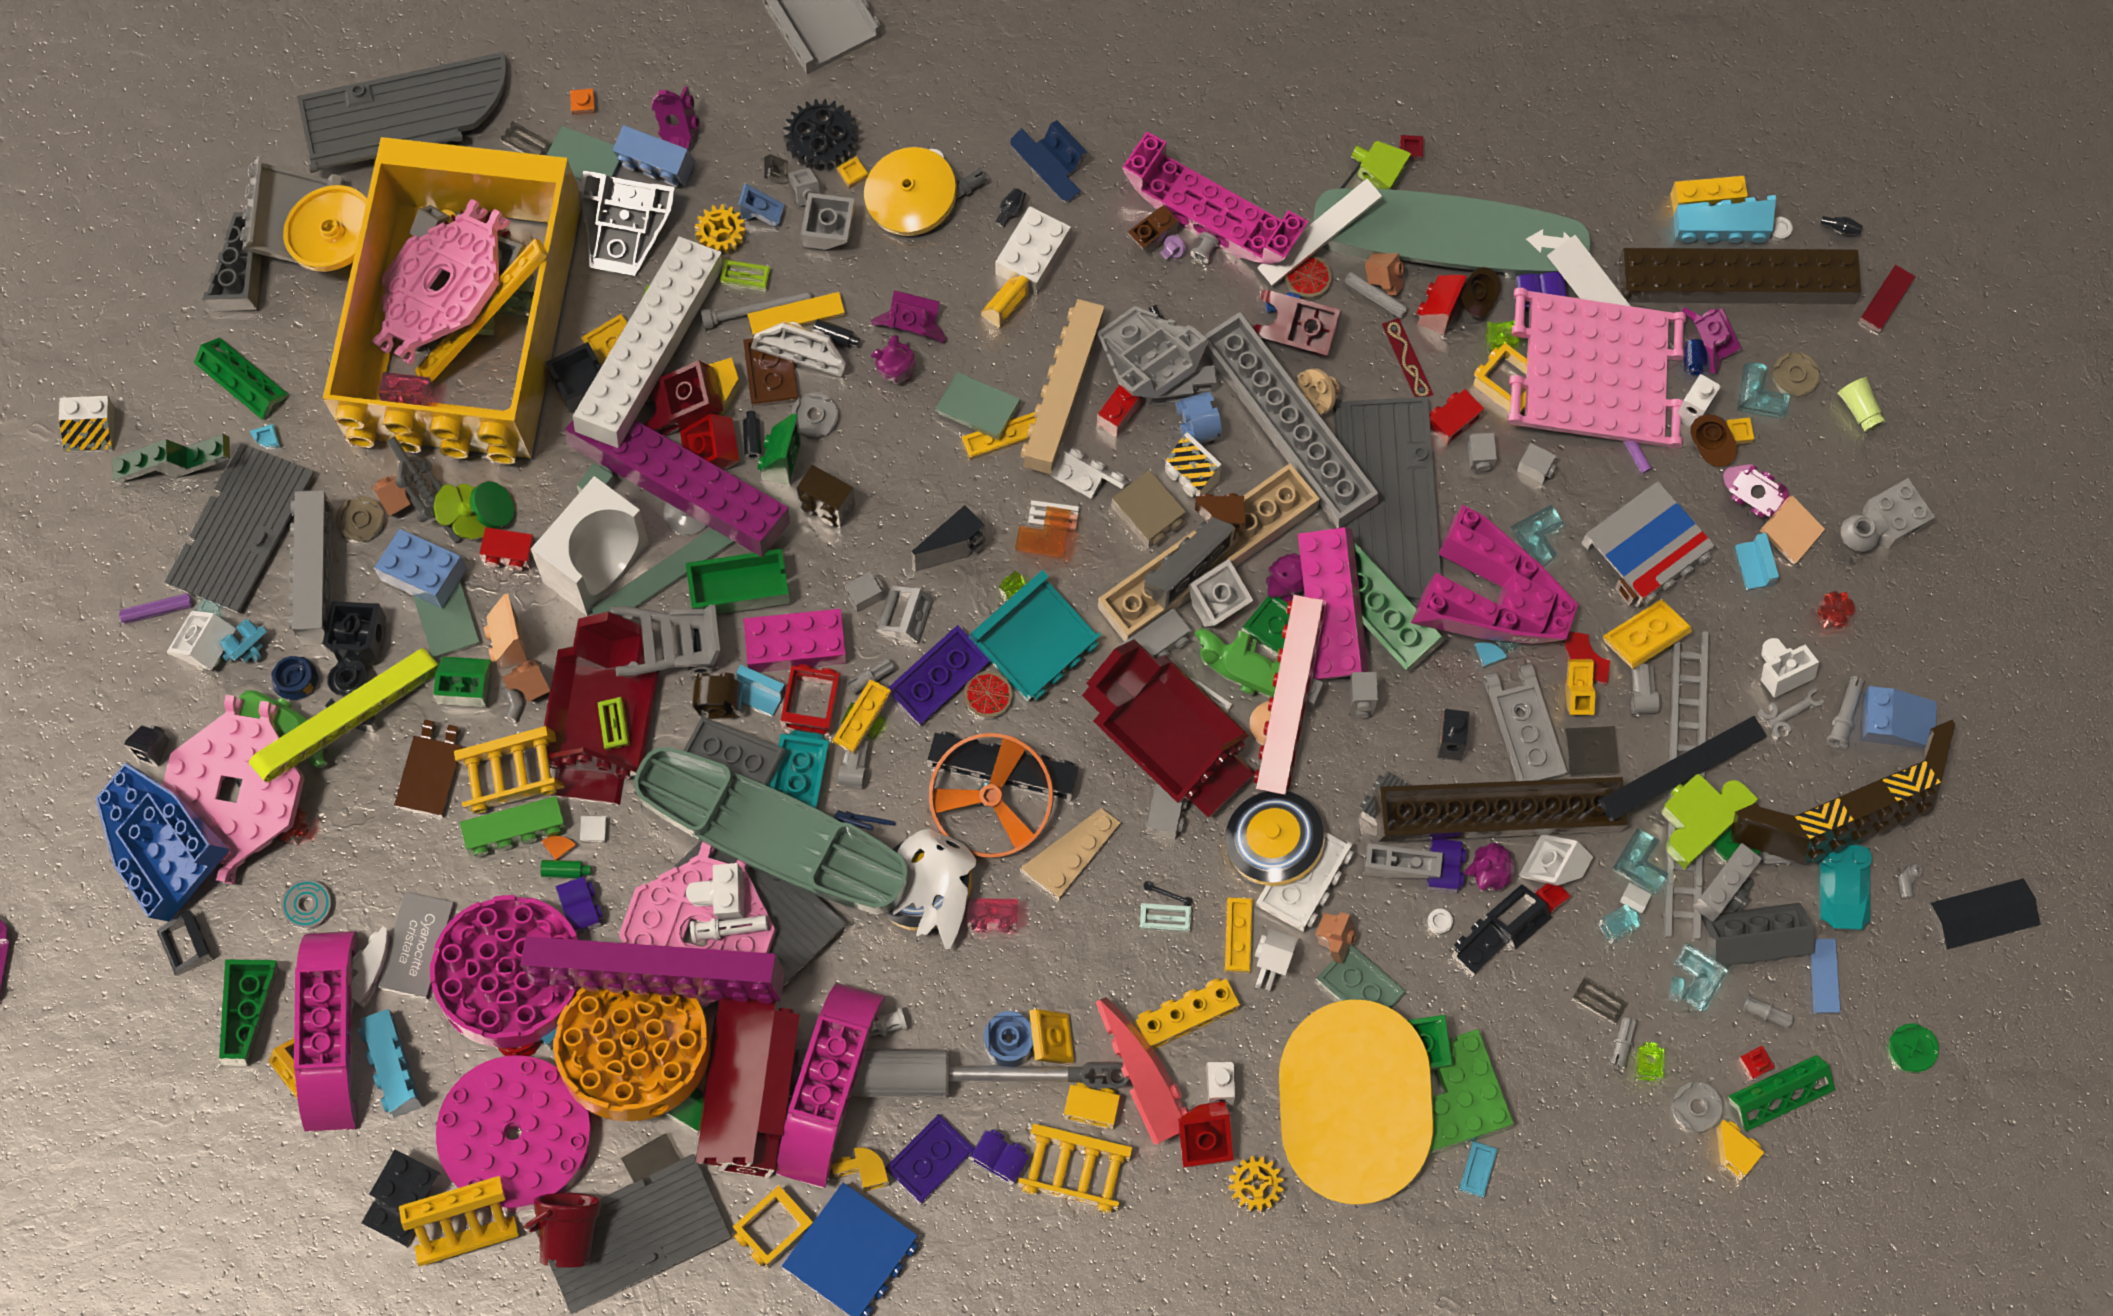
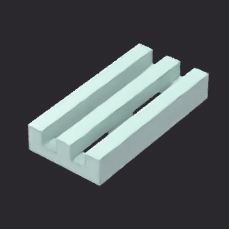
M1141 903L1140 930L1190 933L1191 906ZM1146 911L1186 913V916L1146 914ZM1145 920L1185 923V925L1145 923Z

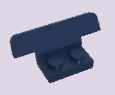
M1058 120L1050 123L1045 138L1037 143L1022 128L1011 138V147L1063 202L1068 203L1080 195L1081 190L1069 177L1080 169L1087 151Z

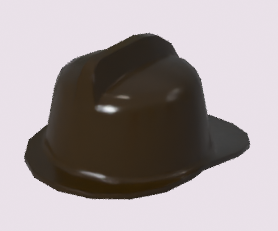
M1481 267L1476 269L1466 279L1462 290V302L1467 312L1474 317L1485 316L1500 294L1501 283L1495 271L1487 267Z

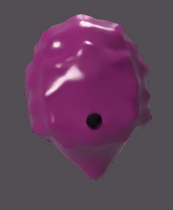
M897 335L892 336L889 339L888 345L882 350L876 349L871 354V357L876 359L875 366L878 368L879 375L889 382L892 381L899 384L908 380L916 367L914 352L909 348L908 344L899 342V336Z
M1296 553L1286 554L1284 557H1279L1269 567L1270 576L1266 578L1267 594L1269 597H1282L1283 601L1289 602V600H1293L1294 595H1299L1304 590L1300 555Z
M1490 843L1485 847H1479L1475 851L1476 856L1473 863L1465 870V874L1473 876L1479 889L1482 891L1486 889L1489 891H1500L1512 881L1515 869L1513 864L1514 858L1511 857L1510 851L1506 850L1503 846H1499L1497 843Z

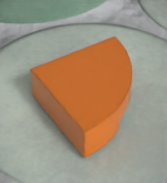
M551 836L541 841L555 860H560L576 848V844L563 836Z

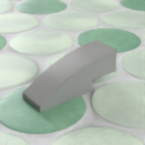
M1214 365L1196 368L1194 373L1158 398L1145 397V406L1175 404L1180 399L1193 396L1195 393L1215 392L1216 375Z

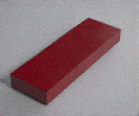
M1895 264L1859 321L1880 333L1916 276Z

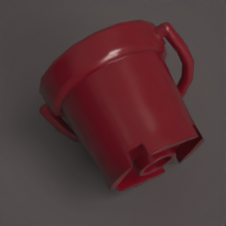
M552 1193L534 1198L536 1217L524 1225V1230L531 1233L539 1230V1262L548 1266V1259L555 1260L556 1267L561 1268L585 1266V1261L588 1264L591 1263L596 1218L600 1216L601 1199L577 1193Z

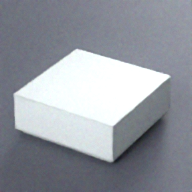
M581 816L580 841L606 842V816Z
M1629 882L1620 902L1639 913H1643L1652 894Z

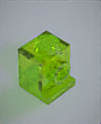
M1515 321L1487 322L1484 333L1488 353H1491L1496 347L1500 349L1504 343L1514 350L1517 349L1518 343L1522 338L1512 335V326H1514Z
M1644 1042L1643 1046H1638L1635 1050L1633 1080L1659 1083L1663 1078L1664 1049L1658 1048V1044L1652 1042ZM1646 1057H1653L1655 1063H1648Z

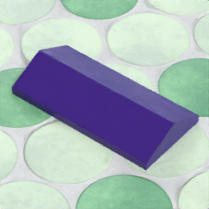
M957 625L892 683L888 689L892 691L891 697L901 710L918 725H921L990 661Z

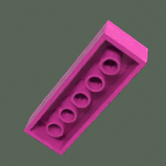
M1343 527L1298 534L1305 597L1320 599L1326 602L1313 669L1314 679L1326 680L1350 677L1352 672H1369L1352 529Z

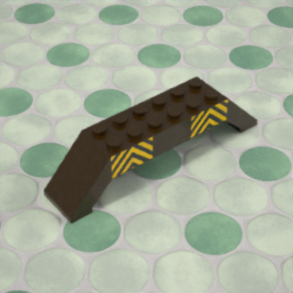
M1950 720L1930 729L1924 752L1926 758L1924 761L1793 816L1762 808L1757 802L1735 811L1730 838L1734 843L1740 845L1742 843L1747 847L1805 865L1810 862H1818L1832 852L1839 853L1854 843L1860 844L1877 833L1883 834L1898 824H1907L1912 818L1919 815H1928L1933 811L1955 728L1954 721Z

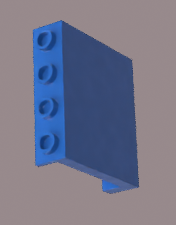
M842 1182L782 1264V1269L790 1276L796 1277L848 1316H869L874 1309L871 1305L875 1299L878 1298L880 1300L887 1292L889 1287L886 1284L891 1277L896 1278L902 1271L904 1265L901 1263L906 1256L912 1257L919 1247V1244L916 1243L918 1235Z

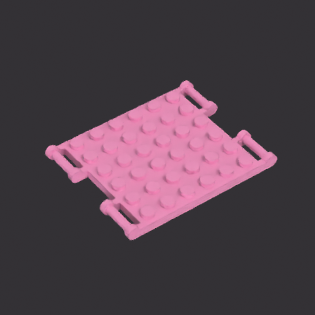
M1525 288L1514 289L1513 298L1516 299L1515 324L1512 326V335L1528 339L1526 378L1519 375L1510 377L1509 385L1512 386L1511 411L1508 414L1509 424L1621 441H1634L1641 444L1669 448H1681L1683 446L1681 416L1678 414L1683 400L1666 399L1667 359L1675 361L1685 359L1683 335L1686 313H1672L1532 292ZM1525 301L1530 302L1529 328L1524 326ZM1669 323H1674L1673 350L1668 349ZM1521 388L1526 389L1525 416L1520 414ZM1666 410H1672L1671 437H1665Z

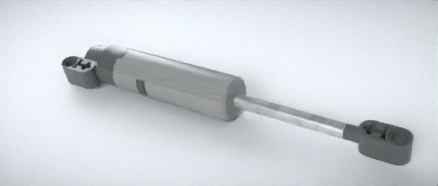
M795 1049L788 1097H793L808 1049ZM865 1049L851 1097L947 1098L950 1081L1083 1082L1084 1085L1091 1088H1119L1126 1085L1129 1078L1123 1077L1120 1081H1114L1110 1077L1112 1070L1123 1067L1121 1062H1087L1083 1067L950 1066L949 1052L947 1050ZM1102 1068H1107V1081H1103V1076H1095L1092 1081L1089 1080V1076H1085V1074L1090 1072V1069H1095L1097 1074H1103Z

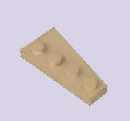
M1100 808L1023 865L1020 871L1060 900L1118 829L1120 822Z

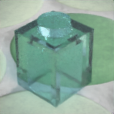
M1626 904L1602 917L1598 925L1610 945L1636 932L1640 926V919L1636 911L1630 909Z

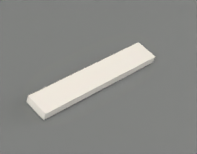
M1366 179L1305 228L1284 260L1272 264L1262 263L1257 267L1258 270L1273 287L1381 200L1382 195Z

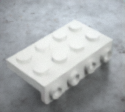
M1325 832L1324 849L1314 868L1305 876L1292 883L1279 886L1266 885L1256 902V906L1304 932L1307 926L1312 927L1318 917V914L1315 913L1319 905L1324 906L1330 896V893L1327 892L1331 884L1334 886L1337 884L1342 875L1339 869L1343 863L1348 865L1354 854L1351 851L1353 843L1349 841L1345 843Z

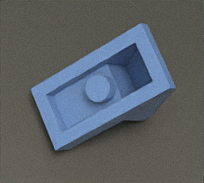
M744 184L738 207L744 220L756 217L774 227L779 225L784 204L752 186Z

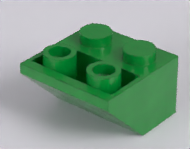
M443 656L435 675L433 696L437 704L486 707L492 664L491 659Z

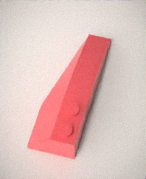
M1107 997L1096 1001L1106 1031L1114 1035V1039H1112L1115 1054L1124 1061L1121 1070L1124 1077H1128L1133 1084L1134 1089L1130 1090L1131 1096L1154 1145L1179 1134L1178 1119L1190 1111L1188 1107H1184L1180 1099L1182 1093L1176 1083L1173 1084L1159 1057L1131 1021Z

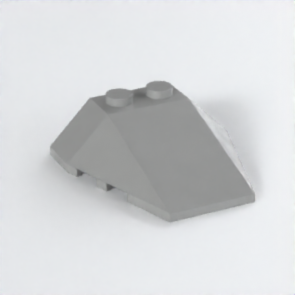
M583 170L579 197L582 205V219L585 227L589 267L636 276L672 211L676 188L654 183L651 185Z
M1135 306L1097 332L1118 383L1132 396L1150 398L1160 397L1194 373L1208 344V339L1194 327L1178 325L1172 319L1168 321L1161 319L1158 314Z

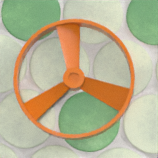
M978 734L963 739L952 746L937 763L929 785V804L932 817L940 832L951 838L953 837L945 830L938 817V812L981 802L984 805L993 806L1015 849L1001 853H983L969 849L973 855L980 857L1006 856L1028 846L1045 828L1053 807V783L1043 759L1025 742L1005 734ZM978 738H1003L988 785L984 786L981 790L935 789L936 779L943 763L957 748ZM1025 749L1041 765L1049 788L1047 812L1035 834L1002 801L1003 792L1001 788Z

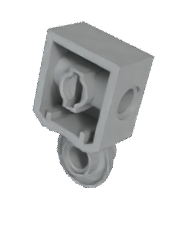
M1909 478L1869 499L1862 509V514L1848 517L1841 526V537L1844 543L1855 551L1865 552L1871 550L1878 543L1890 549L1928 528L1935 516ZM1857 528H1863L1867 534L1860 533Z

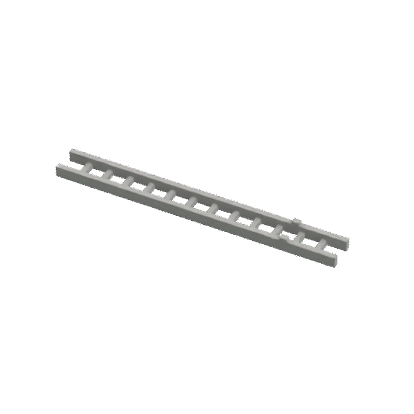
M1702 631L1700 635V653L1691 651L1680 652V640L1672 644L1669 761L1677 757V752L1686 753L1706 742L1709 632ZM1680 660L1700 661L1699 676L1679 675ZM1679 683L1699 684V700L1679 698ZM1678 706L1698 707V723L1678 721ZM1678 729L1698 730L1697 746L1678 745ZM1705 771L1699 773L1705 779ZM1674 788L1668 790V800L1672 797L1670 793ZM1668 820L1666 842L1675 831V827ZM1666 850L1663 939H1670L1672 937V918L1693 920L1692 941H1699L1701 938V913L1694 908L1693 912L1673 911V894L1693 896V906L1700 898L1703 884V853L1694 861V864L1689 865L1684 870L1678 863H1674V859ZM1674 870L1694 872L1693 888L1673 887Z

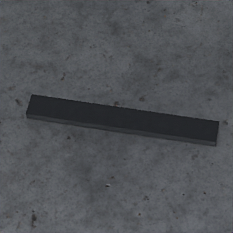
M1754 715L1602 797L1598 802L1611 822L1764 739L1767 735Z

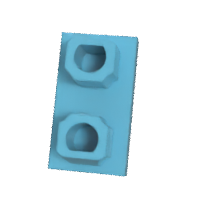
M246 619L236 627L243 638L237 641L232 634H228L219 641L225 651L222 657L226 661L230 659L236 660L240 657L246 663L249 659L257 662L261 658L258 651L263 647L260 642H257L254 646L253 644L267 631L263 626L256 627L254 623Z

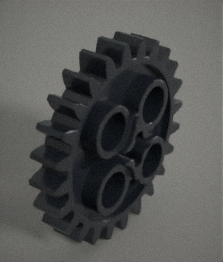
M815 99L812 106L806 101V108L804 109L798 105V114L790 112L791 119H786V127H783L784 143H786V150L790 151L791 158L797 157L798 164L805 161L806 168L811 164H815V170H818L819 166L823 164L825 170H827L829 163L837 167V160L845 163L844 155L851 157V150H856V142L859 141L857 134L859 133L858 126L856 125V119L851 118V111L845 112L844 105L836 108V101H833L831 105H827V99H824L822 104H819L818 100ZM803 131L809 132L807 134H801V132ZM837 134L842 135V136H840V137H833L834 135H837ZM817 147L823 148L821 150H815V148Z

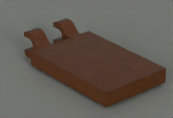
M424 720L421 737L413 736L394 806L399 809L443 818L459 764L455 760L454 751L463 749L462 746L456 745L460 730H458V726L448 725L445 742L433 740L437 726L434 725V721Z

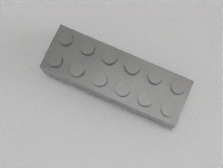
M324 490L295 492V500H291V513L294 515V523L290 524L291 537H294V546H290V558L293 560V568L289 570L290 583H293V591L289 592V604L293 606L292 615L288 617L289 629L293 630L294 637L298 638L301 645H320L323 642L332 600L333 507Z

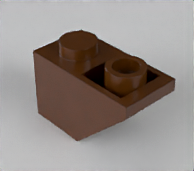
M1162 205L1129 230L1128 235L1142 250L1160 247L1168 236L1178 233L1179 221Z
M1235 493L1225 494L1224 496H1214L1213 494L1196 496L1195 511L1204 519L1209 521L1214 517L1232 524L1235 527V532H1244V496H1239Z

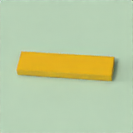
M839 292L748 313L753 338L756 333L783 321L788 323L795 322L805 326L816 323L818 318L826 321L845 316Z
M1035 412L1010 420L999 440L979 431L962 436V442L969 460L1029 441L1030 438L1027 437L1030 424H1035L1036 422Z

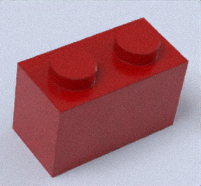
M1119 384L1097 414V426L1117 438L1142 404L1143 397L1132 396Z
M1466 389L1460 393H1453L1443 407L1437 406L1429 414L1430 429L1446 446L1482 418L1484 408Z
M485 527L479 555L482 562L490 567L502 565L508 566L515 571L530 570L533 558L531 548L536 542L533 534Z

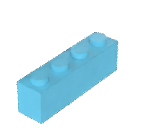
M1776 195L1767 196V200L1756 201L1755 197L1745 198L1746 202L1735 204L1731 200H1722V202L1717 203L1715 206H1710L1709 202L1677 205L1674 213L1675 241H1683L1685 243L1694 241H1706L1708 243L1729 241L1731 243L1752 241L1754 243H1763L1768 241L1773 232Z
M386 1009L361 1018L360 1023L362 1027L358 1028L362 1042L367 1041L369 1050L365 1052L370 1066L374 1065L377 1072L373 1075L375 1084L378 1089L382 1088L384 1097L381 1098L384 1111L390 1112L395 1118L423 1108L391 1011Z

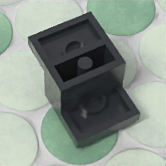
M394 1149L369 1193V1196L374 1201L361 1224L408 1248L416 1233L414 1228L404 1231L401 1224L399 1206L428 1198L441 1173Z

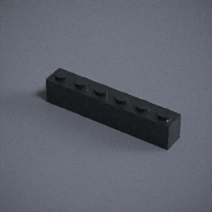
M949 732L935 733L927 759L928 767L935 769L942 756L963 739L956 738L954 734ZM977 739L967 742L957 748L946 759L940 770L990 782L1001 745L996 743H989V745L981 744ZM1024 751L1004 785L1049 796L1048 782L1041 765L1034 756L1028 755ZM1039 754L1050 772L1054 797L1071 801L1078 776V766H1074L1073 762L1067 760L1053 761L1050 757Z

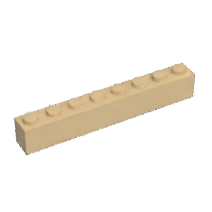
M1077 299L1075 307H1070L1067 320L1070 321L1068 327H1063L1060 338L1063 340L1062 345H1057L1054 359H1057L1055 365L1051 364L1047 378L1050 379L1049 384H1044L1042 388L1041 398H1043L1042 404H1037L1034 417L1037 418L1035 424L1031 423L1027 437L1030 438L1029 443H1024L1020 457L1024 458L1023 467L1051 475L1098 336L1097 332L1100 330L1103 321L1105 306Z

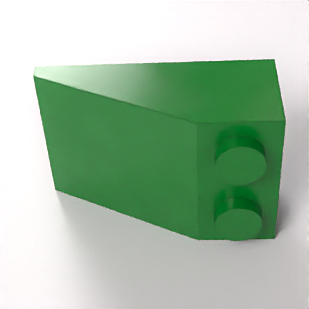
M791 414L773 426L771 434L766 435L764 441L765 455L764 457L760 456L758 462V470H760L763 480L790 485L801 446L797 414Z
M1446 1015L1407 1020L1425 1044L1430 1059L1431 1071L1453 1066Z

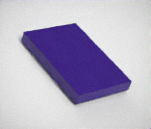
M938 1114L885 1167V1170L922 1205L971 1155L974 1147Z

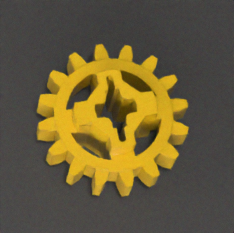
M721 204L720 209H716L712 205L711 212L704 209V217L698 216L699 224L694 226L696 240H700L699 243L701 245H707V247L721 252V250H724L726 254H729V248L737 250L736 243L742 244V236L746 235V230L743 228L745 227V221L741 219L740 212L734 214L733 207L725 210L724 204ZM731 222L736 226V230H733ZM705 229L710 235L709 238L705 234Z
M1250 1156L1249 1163L1242 1159L1240 1161L1241 1168L1234 1166L1232 1169L1236 1175H1229L1228 1180L1234 1182V1184L1228 1186V1191H1235L1231 1199L1240 1200L1239 1208L1247 1205L1248 1212H1251L1253 1207H1256L1258 1213H1261L1262 1206L1264 1205L1270 1210L1272 1207L1270 1201L1278 1203L1279 1198L1276 1193L1282 1194L1283 1188L1278 1186L1284 1181L1283 1178H1277L1280 1169L1273 1170V1161L1265 1164L1264 1157L1262 1156L1259 1162H1255L1253 1156ZM1259 1169H1262L1265 1172H1267L1269 1176L1263 1175L1261 1172H1259ZM1246 1170H1249V1176L1239 1181L1240 1176ZM1253 1179H1256L1257 1183H1262L1258 1190H1255V1187L1250 1185ZM1273 1188L1271 1194L1263 1199L1264 1191ZM1242 1193L1249 1194L1253 1200L1246 1198Z

